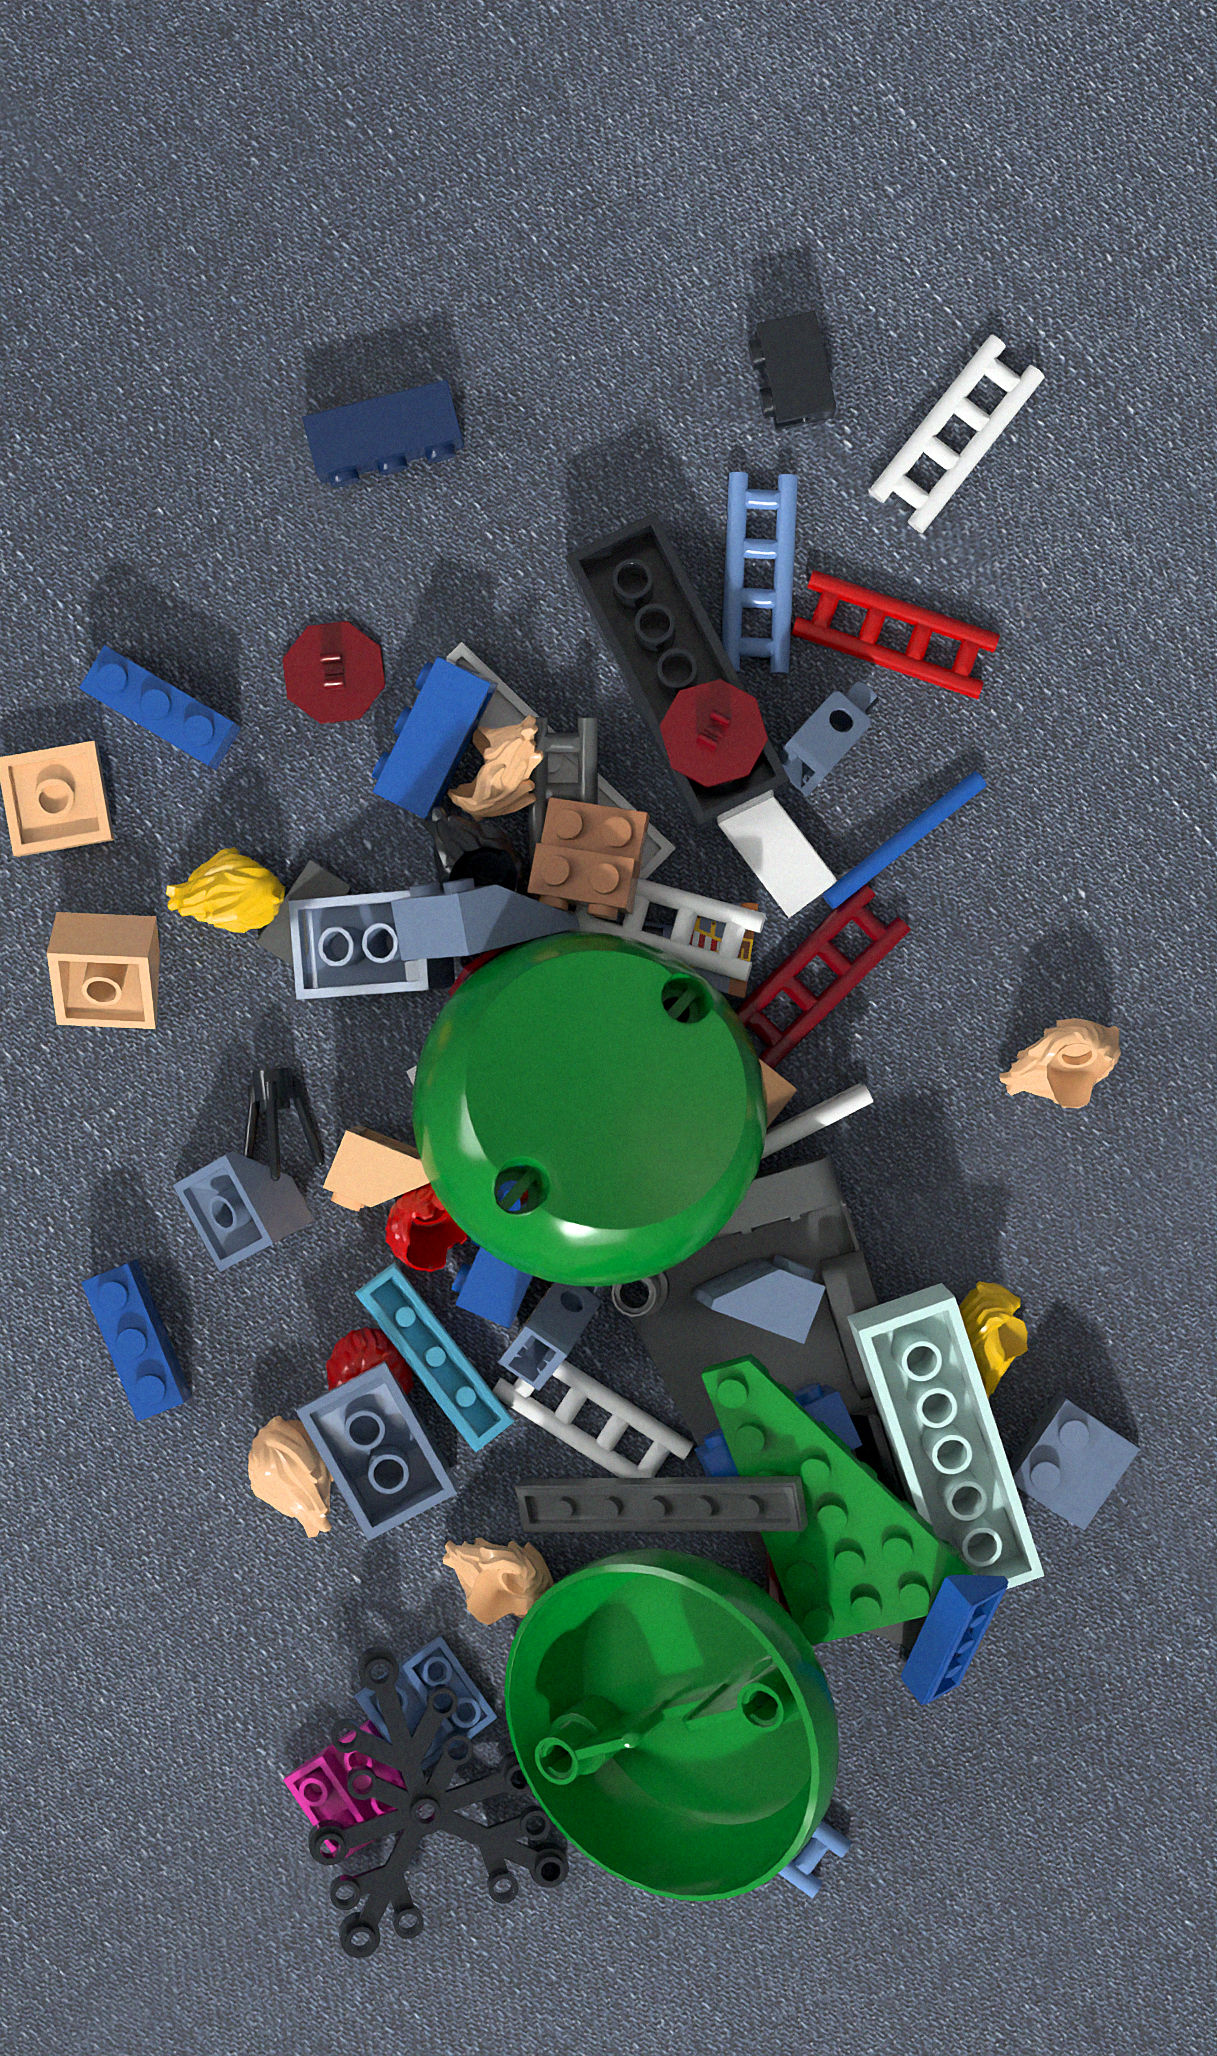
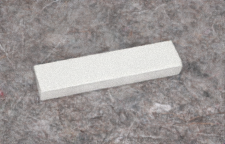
M775 797L718 824L788 918L837 881L833 873Z

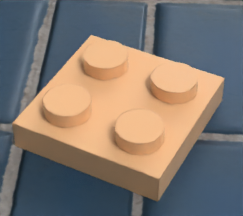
M96 741L0 757V783L13 856L21 857L115 840L100 753Z

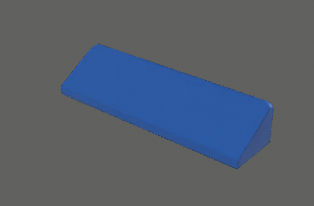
M949 1575L945 1577L901 1673L902 1681L921 1705H927L960 1685L1008 1587L1009 1581L1005 1576Z

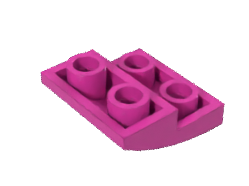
M370 1719L360 1725V1729L383 1739ZM352 1730L338 1740L342 1743H349L355 1738L356 1732ZM333 1743L283 1779L313 1826L323 1820H335L344 1827L396 1809L372 1797L359 1800L349 1793L346 1783L347 1774L357 1765H367L374 1770L376 1776L407 1789L401 1771L356 1750L351 1753L340 1752L334 1747ZM360 1775L354 1779L353 1786L357 1789H365L370 1785L371 1778L367 1775ZM334 1839L324 1841L331 1853L339 1846V1843ZM375 1840L350 1848L346 1857Z

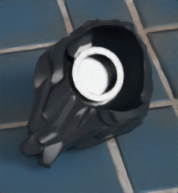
M441 806L434 807L432 816L424 818L421 825L431 834L435 841L433 856L441 890H444L443 883L473 878L475 887L498 885L518 894L521 893L526 867L521 854L515 850L512 839L508 835L487 823L478 824L463 819L451 812L446 815Z

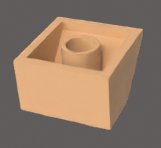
M56 912L47 950L57 1025L156 1029L160 964L156 916Z

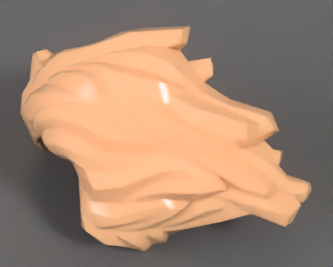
M529 714L519 725L495 729L480 726L473 733V743L484 757L485 765L481 766L473 782L459 785L457 789H449L447 794L453 803L461 807L465 812L470 813L475 821H481L483 817H496L516 812L537 800L533 793H529V791L535 788V784L530 780L532 770L541 762L544 754L543 750H537L535 747L537 744L534 738L535 733L538 731V727L535 725V716Z
M1077 1018L1056 1020L1057 1027L1045 1029L1044 1037L1025 1050L1019 1051L1017 1054V1059L1019 1060L1011 1063L1012 1068L1010 1071L1000 1073L999 1078L1002 1083L1006 1084L1007 1092L1010 1095L1026 1091L1052 1099L1054 1103L1060 1104L1062 1108H1081L1088 1105L1093 1086L1107 1077L1121 1055L1119 1028L1114 1025L1108 1028L1093 1021Z
M280 1415L276 1416L259 1430L258 1435L252 1441V1449L248 1455L250 1486L255 1496L267 1502L282 1514L292 1518L296 1517L304 1526L308 1538L316 1537L319 1530L328 1532L333 1527L326 1516L330 1514L331 1482L334 1479L303 1423L299 1420L291 1419L286 1421Z
M476 1538L474 1545L468 1544L467 1541H464L462 1546L456 1545L451 1540L445 1545L447 1553L443 1557V1563L455 1569L466 1594L467 1610L479 1622L486 1625H491L507 1615L524 1618L532 1605L555 1584L542 1555L529 1542L522 1548L515 1541H510L508 1546L489 1543L483 1538Z

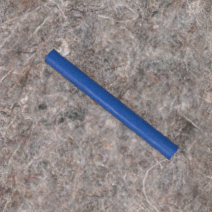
M973 771L823 892L822 896L829 906L833 909L839 906L984 789L987 784L983 777L977 771Z

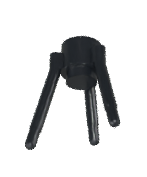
M292 1068L252 1072L253 1085L247 1086L249 1106L243 1156L249 1159L253 1158L260 1107V1110L266 1111L270 1176L273 1181L280 1179L278 1110L290 1109V1099H293L315 1164L319 1167L323 1166L325 1160L304 1100L302 1080L293 1081Z

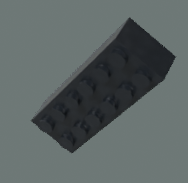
M656 512L566 555L567 570L698 833L788 790L790 779L769 737L750 774L739 779L705 787L671 768L659 726L677 693L680 690L722 679L744 692L746 691Z

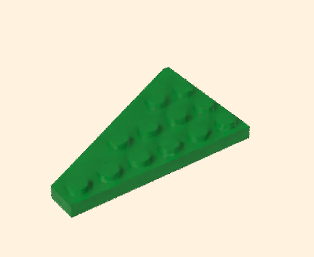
M752 1353L704 1367L701 1376L739 1476H801L808 1518L806 1528L803 1531L760 1532L792 1617L811 1646L927 1616L945 1577L949 1575H977L959 1557L960 1552L948 1541L939 1538L935 1534L933 1527L904 1499L900 1501L877 1479L878 1474L867 1463L856 1459L851 1448L822 1420L818 1422L795 1400L796 1395L784 1384L776 1382L771 1377L769 1370Z

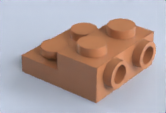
M549 797L541 843H536L527 893L533 898L539 899V902L567 912L568 905L572 904L588 907V915L603 919L616 920L618 912L632 914L650 815L647 812Z

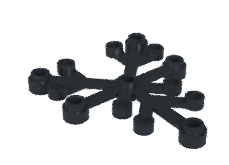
M380 1646L371 1647L364 1651L358 1660V1674L363 1685L376 1693L392 1743L360 1729L359 1724L349 1718L340 1719L333 1725L331 1729L332 1742L334 1747L340 1752L351 1753L356 1750L401 1771L407 1789L376 1776L374 1770L367 1765H357L347 1774L346 1783L349 1793L359 1800L372 1797L396 1809L344 1827L335 1820H323L311 1829L308 1836L309 1850L313 1859L322 1865L330 1866L341 1862L348 1854L350 1848L402 1830L384 1865L354 1876L340 1875L330 1885L331 1901L340 1910L354 1908L359 1903L361 1896L370 1893L362 1911L349 1914L344 1918L339 1927V1938L343 1950L349 1956L355 1958L367 1957L379 1946L380 1932L378 1924L390 1900L394 1909L392 1917L394 1929L400 1937L412 1939L423 1930L424 1920L422 1913L413 1904L404 1878V1873L423 1835H430L442 1829L478 1846L489 1875L487 1879L489 1894L495 1902L500 1904H506L514 1900L519 1890L515 1875L507 1869L504 1859L528 1869L533 1881L545 1888L560 1885L566 1879L569 1872L567 1857L558 1845L546 1842L532 1848L516 1840L524 1836L530 1840H540L549 1833L551 1822L542 1807L536 1805L529 1806L520 1815L488 1827L454 1812V1810L504 1792L514 1796H523L530 1793L532 1790L527 1780L521 1784H515L511 1781L512 1774L521 1769L515 1751L506 1754L501 1759L497 1772L447 1790L458 1766L469 1761L473 1754V1745L469 1736L463 1731H451L442 1740V1753L426 1783L421 1763L443 1719L452 1716L457 1710V1696L448 1685L438 1684L433 1686L427 1693V1706L411 1736L394 1686L399 1675L396 1657L389 1649ZM377 1664L387 1666V1675L382 1679L372 1678L370 1671L373 1666ZM439 1694H447L451 1697V1702L446 1708L439 1709L433 1705L435 1697ZM342 1729H353L356 1732L355 1738L349 1743L340 1742L337 1736ZM457 1740L465 1742L466 1748L463 1753L453 1755L448 1752L452 1742ZM367 1775L371 1778V1783L365 1789H357L353 1786V1781L356 1777ZM423 1804H429L434 1807L433 1814L428 1818H420L416 1815L417 1809ZM532 1816L543 1818V1824L536 1830H530L526 1827L528 1819ZM327 1839H334L339 1843L338 1848L332 1853H325L320 1849L321 1844ZM548 1862L557 1863L558 1869L553 1875L546 1876L541 1873L544 1864ZM507 1879L511 1881V1887L508 1891L498 1893L494 1890V1886L499 1880ZM342 1886H350L354 1889V1893L348 1899H340L336 1896L337 1890ZM407 1914L417 1917L416 1923L410 1928H404L399 1925L400 1919ZM358 1932H365L370 1936L367 1943L360 1946L351 1942L352 1937Z

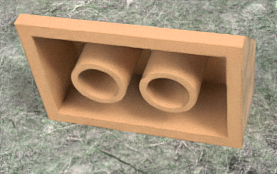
M357 1125L346 1130L323 1188L334 1192L331 1201L346 1208L359 1211L360 1208H364V1205L373 1207L430 1182L424 1172L417 1148L364 1126Z

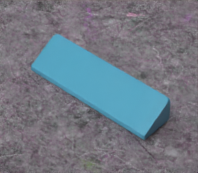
M395 1262L355 1292V1295L474 1452L480 1450L515 1422Z

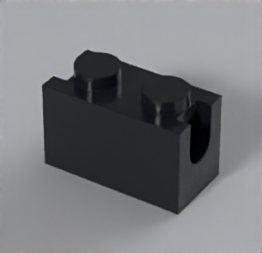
M815 310L756 323L757 332L754 333L755 339L748 340V350L753 370L762 369L766 388L758 389L764 419L772 417L775 431L833 419L837 407Z

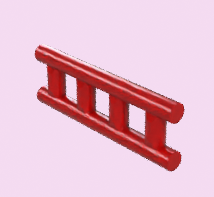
M816 570L812 571L807 588L821 594L812 620L809 621L797 616L791 632L792 636L974 699L979 698L984 681L971 677L970 674L979 648L994 653L1000 634ZM839 600L867 609L858 637L830 628ZM886 616L914 625L905 653L877 644ZM933 632L961 641L952 669L923 660Z

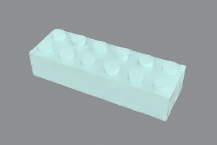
M940 1283L847 1316L908 1504L933 1527L935 1534L939 1538L948 1541L960 1552L959 1557L977 1575L1005 1576L1009 1581L1007 1589L1043 1577L1044 1573L955 1296Z

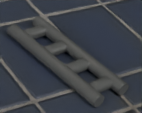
M535 717V725L538 727L534 738L537 744L535 747L537 750H543L544 757L530 775V780L535 784V788L529 791V793H533L537 800L529 804V879L536 843H541L549 797L598 805L597 717H578V733H548V717ZM548 753H578V783H548ZM529 894V898L539 901V899H535Z

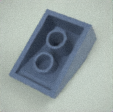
M473 878L443 883L444 890H441L440 882L410 886L411 896L391 900L402 961L468 956L580 927L577 916L498 885L475 887Z
M410 890L288 901L296 1000L451 988L455 982L453 957L401 960L391 900L411 896ZM302 910H305L309 949L307 956L305 954Z
M386 1361L296 1408L300 1420L368 1541L457 1494V1479L431 1432Z

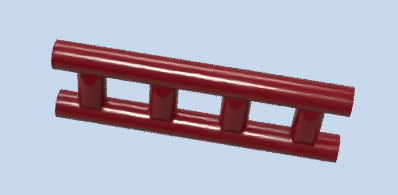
M866 884L837 906L734 1010L744 1027L748 1025L768 1045L758 1057L770 1068L774 1069L911 931L910 927L898 916L886 927L866 907L876 896ZM851 920L873 940L853 961L831 942ZM816 956L838 975L818 997L796 977ZM782 990L803 1010L783 1032L762 1012Z

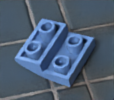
M438 1636L398 1663L399 1675L394 1686L411 1736L427 1706V1693L433 1686L438 1684L450 1686L458 1699V1707L455 1713L443 1719L421 1763L422 1771L439 1759L442 1753V1740L446 1734L459 1730L465 1732L471 1739L497 1718L441 1636ZM388 1671L377 1679L384 1678L387 1675ZM365 1687L354 1697L383 1739L392 1743L376 1693ZM439 1694L435 1697L433 1705L439 1709L446 1708L451 1702V1697L447 1694ZM461 1740L452 1742L448 1752L452 1748H459L465 1742Z

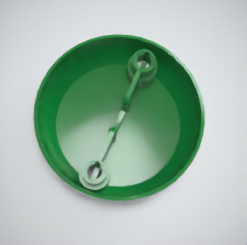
M574 932L554 934L528 941L512 948L481 967L455 991L441 1009L430 1029L417 1063L412 1091V1121L416 1147L424 1172L437 1198L452 1219L474 1242L495 1258L535 1277L573 1286L603 1287L631 1283L657 1275L686 1260L707 1245L726 1226L744 1200L759 1167L764 1150L768 1122L767 1093L762 1067L747 1030L726 998L703 975L681 959L645 942L609 933ZM510 1190L499 1202L498 1191ZM520 1199V1210L510 1211L509 1209Z
M659 1548L629 1549L610 1553L591 1561L560 1579L532 1605L520 1623L510 1648L505 1675V1708L511 1742L520 1768L534 1796L563 1835L587 1858L624 1882L655 1895L687 1901H713L728 1899L752 1891L771 1880L798 1856L819 1827L832 1799L839 1761L838 1719L828 1680L814 1649L798 1624L767 1592L737 1571L714 1560L692 1553Z

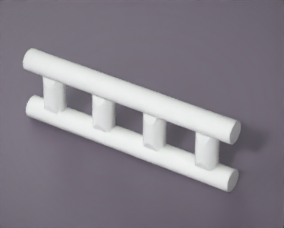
M992 334L868 490L875 499L882 503L894 491L912 505L916 511L907 522L920 533L927 529L1045 378L1044 374L1032 365H1029L1023 374L1018 376L997 358L1006 345ZM983 375H986L1007 392L990 416L966 398ZM953 414L977 431L960 454L936 437ZM923 452L947 470L929 494L905 476Z
M638 878L632 914H625L623 925L594 918V916L587 914L588 907L577 905L575 912L568 910L567 913L578 917L580 927L567 931L609 933L633 938L658 947L690 966L747 981L752 962L737 957L745 929L761 933L766 914ZM649 902L678 910L670 939L642 931ZM697 915L726 923L718 952L689 944Z
M858 1083L767 1130L761 1159L873 1103L874 1101L865 1084L861 1085Z
M563 1360L552 1374L571 1387L555 1412L530 1397L535 1388L519 1377L514 1385L500 1378L492 1390L500 1401L619 1478H655L670 1452L684 1460L694 1444L566 1360ZM587 1398L612 1414L597 1439L572 1424ZM629 1425L654 1441L638 1466L613 1450Z

